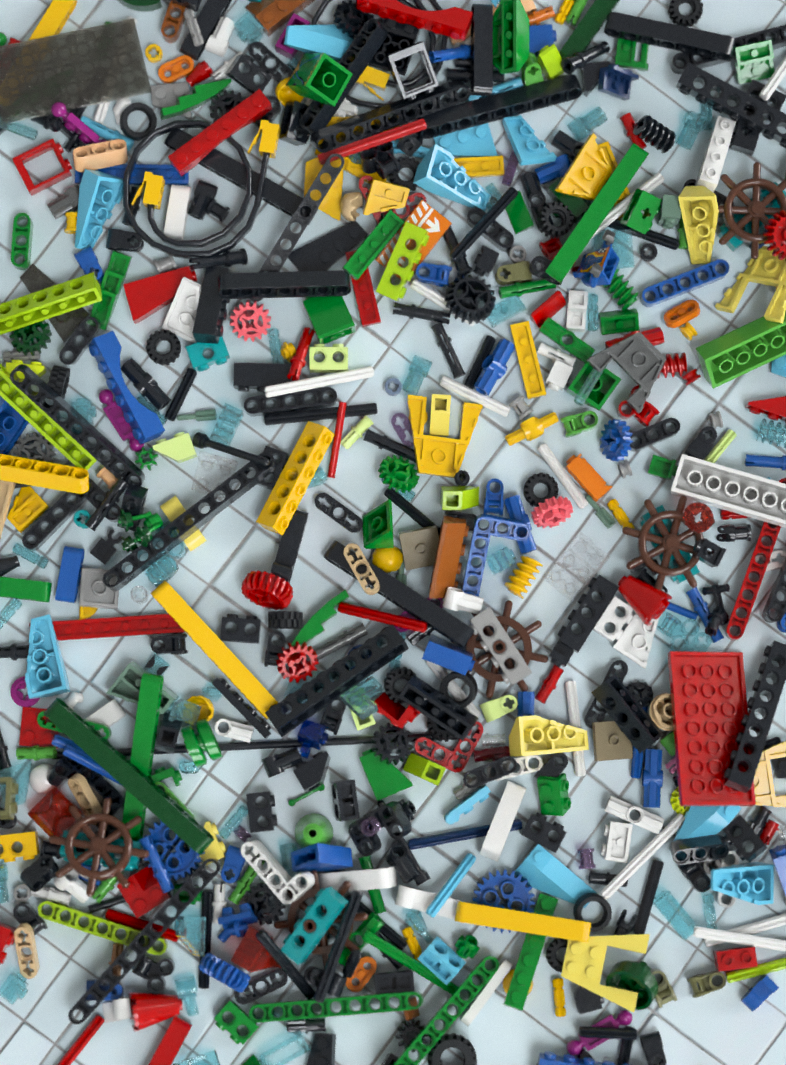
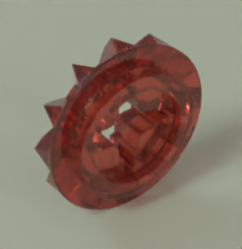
M700 502L688 505L682 517L684 518V525L690 531L697 533L706 532L712 526L714 520L711 509ZM701 512V514H700V515H701V516H700V519H701L702 521H698V522L695 524V523H694V522H695V521H694V520H695V517H694L693 515L696 516L697 514H699V513Z

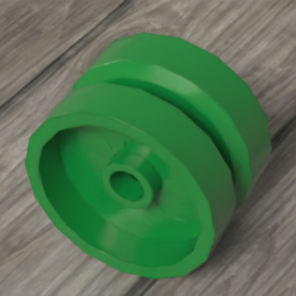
M206 718L196 722L198 735L190 725L181 728L184 744L197 768L207 764L205 751H207V754L213 761L223 757Z

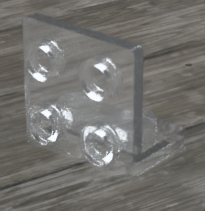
M199 451V462L191 490L207 495L236 472L237 460ZM220 494L218 498L225 499V495Z

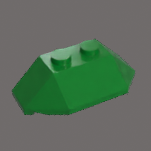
M500 0L499 6L493 15V64L501 74L518 72L529 58V18L520 0Z

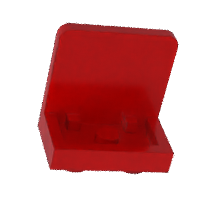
M385 692L372 703L379 714L385 715L394 726L401 729L408 722L412 723L421 713L410 705L406 709L399 702L395 703L392 699L388 698Z

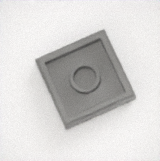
M81 568L79 607L118 609L119 590L112 591L103 582V576L108 570ZM112 577L109 581V584H115L117 582V577Z

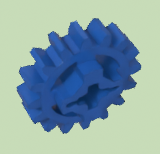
M609 420L608 424H604L605 430H601L603 436L599 439L602 441L600 448L604 449L602 454L606 455V459L611 461L624 460V456L628 457L627 451L632 449L629 445L633 443V440L630 438L633 434L629 432L630 426H626V421Z

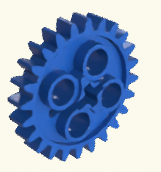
M161 820L160 823L155 822V828L151 827L148 829L151 834H146L145 836L151 835L156 849L158 845L164 848V853H159L165 868H168L169 872L167 873L170 879H172L173 875L175 880H178L180 875L182 878H186L187 873L193 874L192 868H199L196 862L203 861L199 857L202 854H198L191 847L189 852L184 849L185 842L181 840L178 843L180 840L179 836L175 834V838L171 839L169 836L170 828ZM178 843L174 848L176 851L170 853L173 849L172 845ZM169 854V856L166 859V862H164L163 859L165 858V856ZM173 857L178 859V867L173 865Z
M497 869L495 876L489 872V879L484 876L482 877L483 884L477 882L480 890L474 889L473 892L478 896L472 897V901L480 905L505 908L503 903L499 904L500 896L495 889L497 885L504 899L508 898L507 905L509 909L514 910L511 904L514 901H520L522 907L517 911L532 913L534 910L530 905H535V901L530 900V898H533L535 895L534 893H528L532 886H525L528 880L521 881V874L514 877V870L508 875L506 869H504L503 874H500ZM506 883L513 885V890L509 893L504 892L502 889ZM488 892L495 893L496 898L493 901L486 900L485 895Z

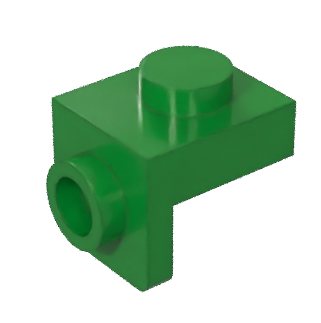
M653 455L647 474L670 480L672 476L675 477L678 466L675 464L677 460H669Z
M165 766L154 770L155 774L151 776L154 783L173 777L177 787L181 785L180 781L183 780L179 769L175 770L174 767L165 769Z

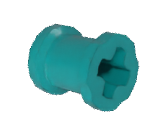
M79 510L74 515V522L82 529H87L89 527L79 520L84 515L88 518L85 520V523H87L91 515L85 510Z

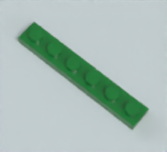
M540 893L533 913L553 916L558 899ZM526 933L503 1005L519 1011L523 1010L546 936Z

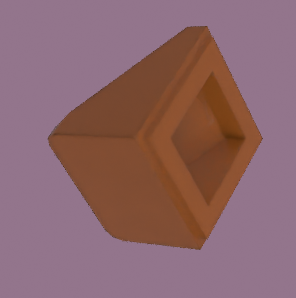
M416 997L409 998L411 1005H418ZM419 1009L403 1011L405 1020H410L420 1015Z

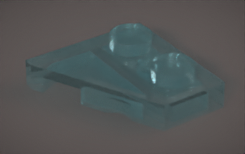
M32 761L0 770V777H12L17 781L19 792L16 794L15 802H17L18 806L26 803ZM0 785V791L5 804L6 785Z

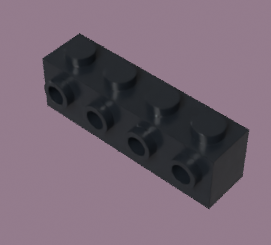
M206 268L192 332L196 342L218 344L219 338L223 336L222 324L223 320H226L227 317L226 305L230 302V299H223L219 296L218 277L221 274L230 273L229 268Z

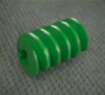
M618 268L615 270L611 284L602 285V287H609L607 293H614L612 299H619L617 305L624 304L621 310L625 311L638 300L636 297L639 293H631L634 287H626L629 280L622 282L624 274L617 276Z

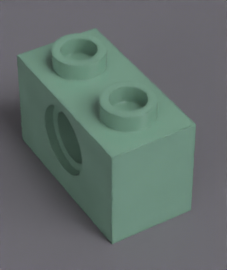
M663 194L661 198L658 225H662V228L673 229V227H677L681 219L679 196Z

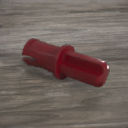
M490 746L489 749L474 750L475 762L495 761V759L510 756L509 746L495 748Z

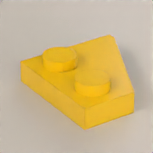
M373 178L363 214L370 215V213L379 211L385 212L390 209L404 208L410 189Z
M31 486L21 487L7 519L22 533L49 506Z

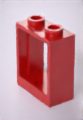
M53 138L12 158L31 196L72 176L69 170L73 168L68 159H63L61 154L64 151L59 142L55 144ZM53 149L64 171L34 186L24 163Z

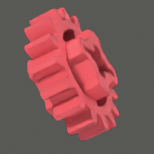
M247 300L246 305L240 302L239 308L234 307V313H231L230 316L233 319L230 321V326H234L232 332H238V338L244 336V341L251 338L252 342H254L255 337L261 340L262 334L267 335V329H270L271 326L269 323L271 316H266L269 310H263L264 304L257 306L256 300L253 304H250V301ZM260 315L263 319V324L262 321L259 320ZM238 318L242 322V326L239 325Z
M554 496L545 499L544 503L539 502V506L533 508L534 511L531 512V517L537 527L542 526L544 529L549 526L552 528L558 526L560 522H566L565 519L570 518V514L573 513V507L567 497L562 498V496H559L555 499Z

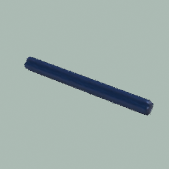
M521 819L514 820L510 831L522 829ZM491 824L408 840L409 848L414 850L487 836Z

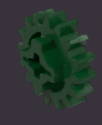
M43 320L11 331L12 335H9L18 353L23 350L25 356L28 352L34 356L35 351L41 354L42 347L44 349L48 348L46 343H51L49 336L52 333L49 330L48 323ZM38 327L43 330V333L39 331Z

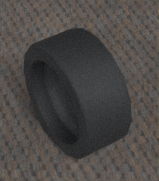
M133 103L124 109L120 115L119 123L125 136L133 140H143L152 130H155L157 118L153 109L147 104ZM137 110L144 112L149 119L148 128L140 133L131 130L127 123L129 114Z
M454 671L442 680L439 692L464 708L475 700L478 693V685L471 674L466 673L465 676ZM453 679H462L467 682L470 691L466 699L456 701L450 697L448 685Z
M587 893L576 901L573 915L575 920L584 921L581 915L583 907L591 901L600 903L604 910L603 916L597 923L591 924L590 932H598L609 924L612 918V909L602 896L596 893Z

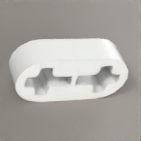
M782 550L772 552L765 572L781 569L784 560L782 564H779L778 561L772 562V560L776 559L778 554L785 558L786 552ZM763 555L755 557V561L757 563L759 562V559H762V561L765 562V557Z

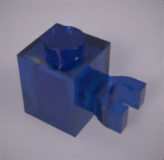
M310 720L302 723L297 735L298 743L303 744L300 749L301 757L308 759L311 748L320 750L322 744H326L329 734H327L325 725Z

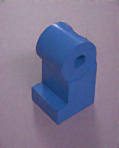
M764 974L741 998V1001L753 1012L779 987Z
M96 979L87 980V991L96 982ZM119 983L104 1000L119 999L124 991L123 986ZM110 984L100 985V987L103 990H108L110 988ZM94 995L87 996V1001L96 1000Z

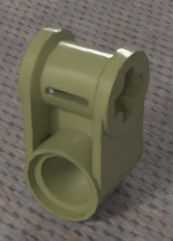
M521 261L500 266L495 274L496 282L501 286H505L515 282L533 281L529 270L530 262ZM502 272L508 275L506 279H504V276H501Z
M659 969L650 970L653 975L658 973L662 977L661 981L657 983L658 992L655 996L658 1007L662 1008L664 1004L672 1000L677 1001L675 992L669 984L666 975Z
M717 970L687 978L692 987L693 998L720 990L726 985L725 975ZM720 975L722 982L719 985H713V976Z

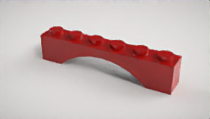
M357 0V9L364 13H372L381 18L395 20L401 24H409L418 29H426L435 34H443L455 40L465 41L472 23L473 12L457 7L438 11H425L406 6L397 0Z
M260 89L169 155L170 163L182 177L228 137L271 111L272 105Z

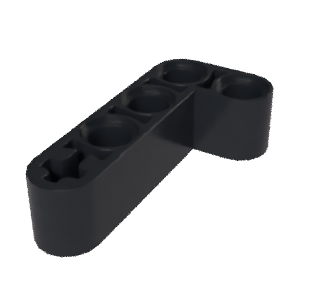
M300 510L295 511L281 537L276 559L270 574L279 575L280 578H284L289 583L309 515L308 512Z
M63 756L55 763L47 774V781L52 786H60L74 774L79 773L86 777L85 779L102 808L104 799L107 797L111 798L109 815L113 816L124 802L122 795L100 774L66 756Z

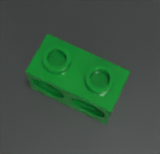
M232 1000L214 1018L216 1026L222 1031L226 1029L231 1034L229 1037L236 1044L241 1043L244 1045L260 1026L252 1021L249 1015ZM225 1012L233 1014L234 1019L232 1022H226L223 1019ZM238 1026H247L248 1034L240 1035L237 1030Z

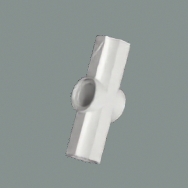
M610 796L604 810L655 834H659L665 820L613 796ZM633 809L639 812V818L635 821L631 820L629 816L630 811Z

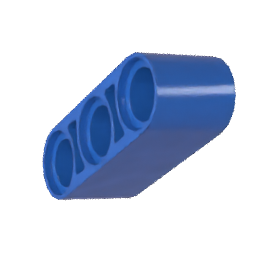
M71 546L64 547L55 595L56 601L75 604L85 549Z

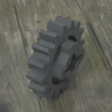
M33 432L32 437H30L27 433L25 440L21 437L19 438L20 445L15 444L18 451H13V454L18 457H22L23 452L28 459L54 463L51 456L56 455V453L51 451V449L55 446L52 444L48 445L50 442L47 439L44 440L42 434L37 437V433ZM34 441L32 445L26 446L29 442ZM43 444L47 449V454L42 451ZM36 450L41 456H32L29 451Z

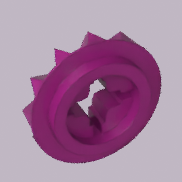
M25 676L18 678L12 684L11 698L17 705L31 707L39 701L40 698L29 699V695L24 700V693L18 691L19 689H26Z

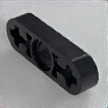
M253 42L249 46L250 57L259 66L265 67L269 71L268 74L278 83L282 80V76L278 72L280 66H282L280 71L283 74L289 73L288 77H291L292 70L264 44ZM254 48H261V54L265 56L262 62L260 61L262 56L258 53L254 55ZM273 59L277 64L274 68H268L266 61Z
M320 493L316 496L315 506L317 509L349 532L358 533L361 531L363 521L359 516L327 493ZM326 497L327 503L332 505V502L335 503L330 513L327 512L329 508L326 505L319 506V498L324 499ZM336 508L344 510L342 518L334 517L333 511ZM348 513L351 515L349 517L350 520H358V528L354 527L351 529V524L348 521L345 524L342 523Z
M282 969L274 970L249 982L248 986L252 985L253 992L257 996L253 997V994H249L247 1000L244 1001L243 998L239 999L238 997L241 992L236 991L235 1000L242 1005L248 1004L283 987L288 981V975ZM276 973L284 975L283 983L280 984L276 981L272 983L274 988L271 989L270 983L266 978L270 977V980L276 978ZM257 982H265L267 990L262 993L256 990ZM247 986L244 992H248L251 989Z

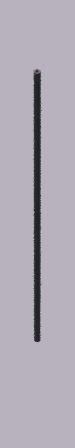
M429 733L408 735V738H413L412 742L418 737H425L432 741L438 740V738L434 739L433 735ZM375 736L220 743L218 745L221 751L374 744L371 742V739ZM185 745L175 747L173 754L188 753ZM132 748L117 749L124 756H131ZM154 749V755H155V754H171V753H167V752H163V751H159V750ZM63 751L57 752L55 759H61L64 756L62 754Z

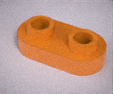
M182 55L161 65L158 70L160 80L163 83L170 84L188 76L195 68L194 61L191 57ZM188 64L189 66L187 69H183L182 65ZM171 72L172 74L170 77H166L165 73Z
M687 300L668 310L664 314L666 326L677 328L700 314L699 303L695 300Z
M370 956L362 957L353 976L346 978V986L350 991H361L376 972L377 963L374 958ZM366 962L371 964V968L368 970L363 966ZM352 979H359V984L353 985Z

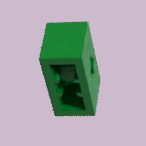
M636 188L620 223L639 233L646 234L652 227V220L655 214L660 211L662 200L644 190Z

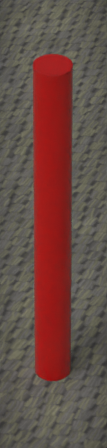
M339 401L327 475L329 478H335L346 402Z

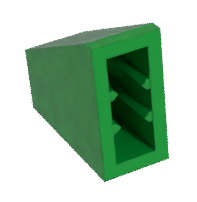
M369 749L362 752L363 756L360 757V761L377 801L413 786L412 782L393 764L387 765V760L385 759L380 762L381 756H374L377 751L373 752V750Z

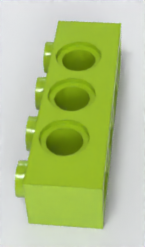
M405 222L376 289L377 293L395 301L404 298L407 291L404 287L407 281L410 282L415 271L412 269L414 264H418L421 259L422 253H420L422 246H426L430 236L427 234L429 231ZM412 239L415 240V249L408 250L407 242ZM402 257H407L409 260V264L405 268H401L399 265V260ZM394 275L401 277L400 284H392L391 279Z

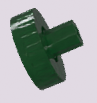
M620 961L616 963L605 981L606 986L637 992L635 1010L648 1008L658 992V982L650 972L651 968L643 961Z

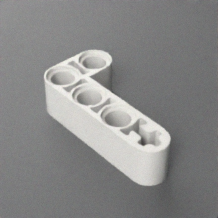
M508 781L480 855L498 862L525 794V787Z
M255 839L242 845V856L282 903L290 904L297 901L313 887L315 877L311 872L304 871L291 878L261 841ZM262 860L267 862V869L263 867ZM275 875L279 876L280 883L275 881ZM301 877L306 879V886L301 883ZM287 890L292 891L293 898L288 897Z
M395 867L318 874L320 887L328 888L331 886L336 891H338L344 881L351 883L347 891L384 889L398 886Z
M399 885L395 905L426 912V909L437 894ZM449 897L436 915L455 920L457 901H465Z

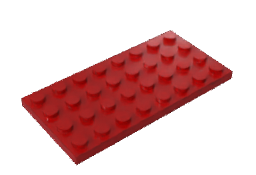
M670 651L668 653L680 806L756 805L754 780L751 789L744 793L725 786L726 779L723 778L726 768H730L732 762L729 760L733 749L736 750L738 744L735 743L736 736L743 729L741 725L744 714L747 715L748 708H746L747 696L743 652ZM743 747L746 754H751L749 748ZM737 765L739 771L745 772V768L742 765Z

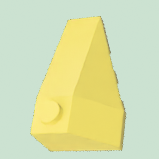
M685 186L678 199L691 264H708L711 262L719 214L716 194L705 186Z
M536 715L516 717L509 735L510 756L589 750L587 730L557 723L556 721L547 720Z

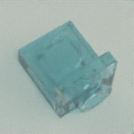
M180 698L169 707V721L173 722L177 719L194 726L198 720L201 706Z

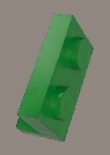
M561 773L559 777L540 776L537 779L541 814L564 816L571 807V799L568 795L569 781L566 779V773Z

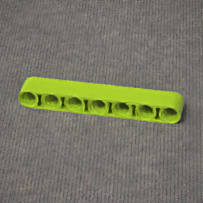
M53 901L42 902L38 907V914L43 919L126 946L141 932V930ZM46 904L52 907L50 915H46L43 912V907ZM64 910L69 911L71 914L69 921H64L61 917ZM82 916H86L89 919L87 927H83L80 924ZM101 922L106 923L108 926L106 933H101L98 930V925ZM122 928L126 931L125 939L117 937L118 929ZM143 935L145 938L143 946H148L150 939L148 936ZM162 937L158 939L164 945L162 951H156L154 946H152L147 953L161 955L166 952L168 948L166 939Z

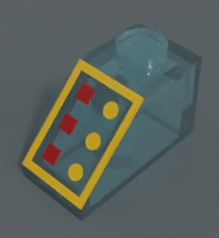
M179 916L174 923L176 936L192 955L204 956L206 917Z

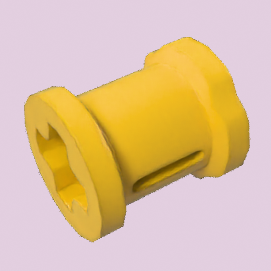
M78 212L65 213V217H67L65 233L76 234Z

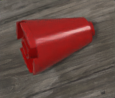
M631 575L628 577L623 576L618 582L619 592L647 626L653 624L650 622L653 618L657 620L670 604L667 600L672 599V596Z
M142 992L128 993L132 1018L130 1019L134 1020L135 1023L132 1025L134 1032L180 1014V1010H183L181 998L178 999L177 995Z

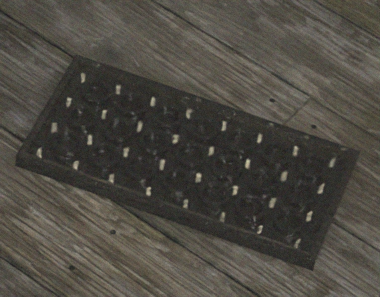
M134 18L0 46V114L3 124L52 114L51 107L56 102L65 104L66 111L151 93Z

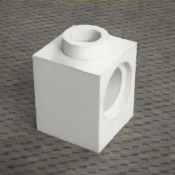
M556 360L546 380L548 388L557 392L559 390L563 391L573 367Z

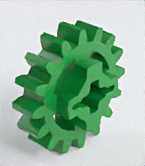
M395 455L392 457L387 456L379 465V478H384L382 483L389 484V489L395 488V492H398L399 489L402 493H405L406 490L411 492L420 478L417 475V470L413 469L415 465H410L409 459L404 461L402 456L399 459Z

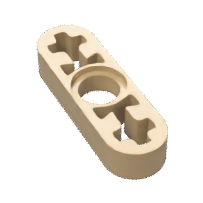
M354 543L348 544L344 548L343 553L363 591L368 595L376 594L380 589V584L360 547ZM353 549V551H356L355 553L358 558L356 562L353 556L349 555V550ZM361 564L367 566V571L364 574L356 572L357 567ZM369 577L371 583H375L373 589L370 587L366 588L368 584L365 578Z
M79 773L74 774L68 780V786L84 815L102 813V807L85 777Z
M22 923L17 926L14 932L20 973L23 977L31 979L39 971V960L33 928L27 923ZM21 930H23L24 933L27 934L26 937H25V941H24V942H23V940H24V934H23V933H20ZM28 947L32 954H24L22 948ZM28 961H30L29 966L30 969H33L32 971H30L29 968H26L28 966Z

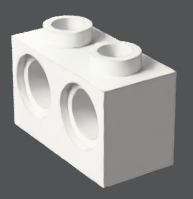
M614 596L593 630L610 642H613L614 639L619 640L624 632L621 628L625 623L629 624L634 617V614H632L633 608ZM617 607L624 609V617L616 616L615 609ZM607 623L613 624L615 628L611 634L607 633L604 629Z

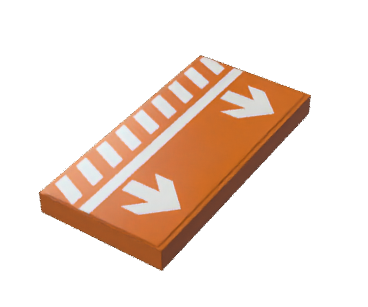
M421 200L405 221L429 231L427 235L430 236L427 245L422 246L420 250L422 256L419 263L414 264L413 271H416L417 266L425 260L452 225L448 219L423 200ZM404 224L376 259L385 268ZM413 239L407 242L408 250L415 249L416 241ZM402 257L399 260L400 267L405 268L408 266V258Z

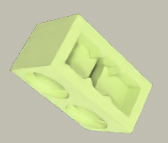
M314 344V347H309L310 373L348 371V347H344V344H333V347H325V344ZM317 354H322L325 359L322 362H316L314 357ZM335 354H342L344 359L341 362H335L333 357Z

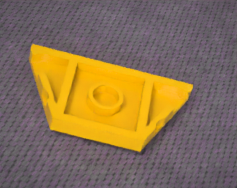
M594 133L590 134L556 187V192L587 200H594L613 169L606 160L603 149H599L595 141L597 137Z
M318 157L306 162L304 197L323 167L319 163ZM338 159L330 162L332 167L337 168L341 165V160ZM344 166L318 207L319 210L336 220H341L340 202L342 199ZM323 173L320 176V181L323 184H328L331 181V176L328 173ZM317 189L312 190L310 193L311 199L314 201L319 200L321 192Z

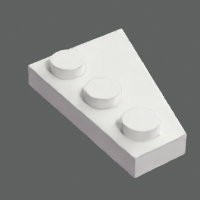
M183 277L162 326L163 329L170 330L171 333L192 343H197L192 332L201 294L200 284Z
M635 613L613 648L646 669L659 618L657 620L653 618L650 621L653 624L647 626Z

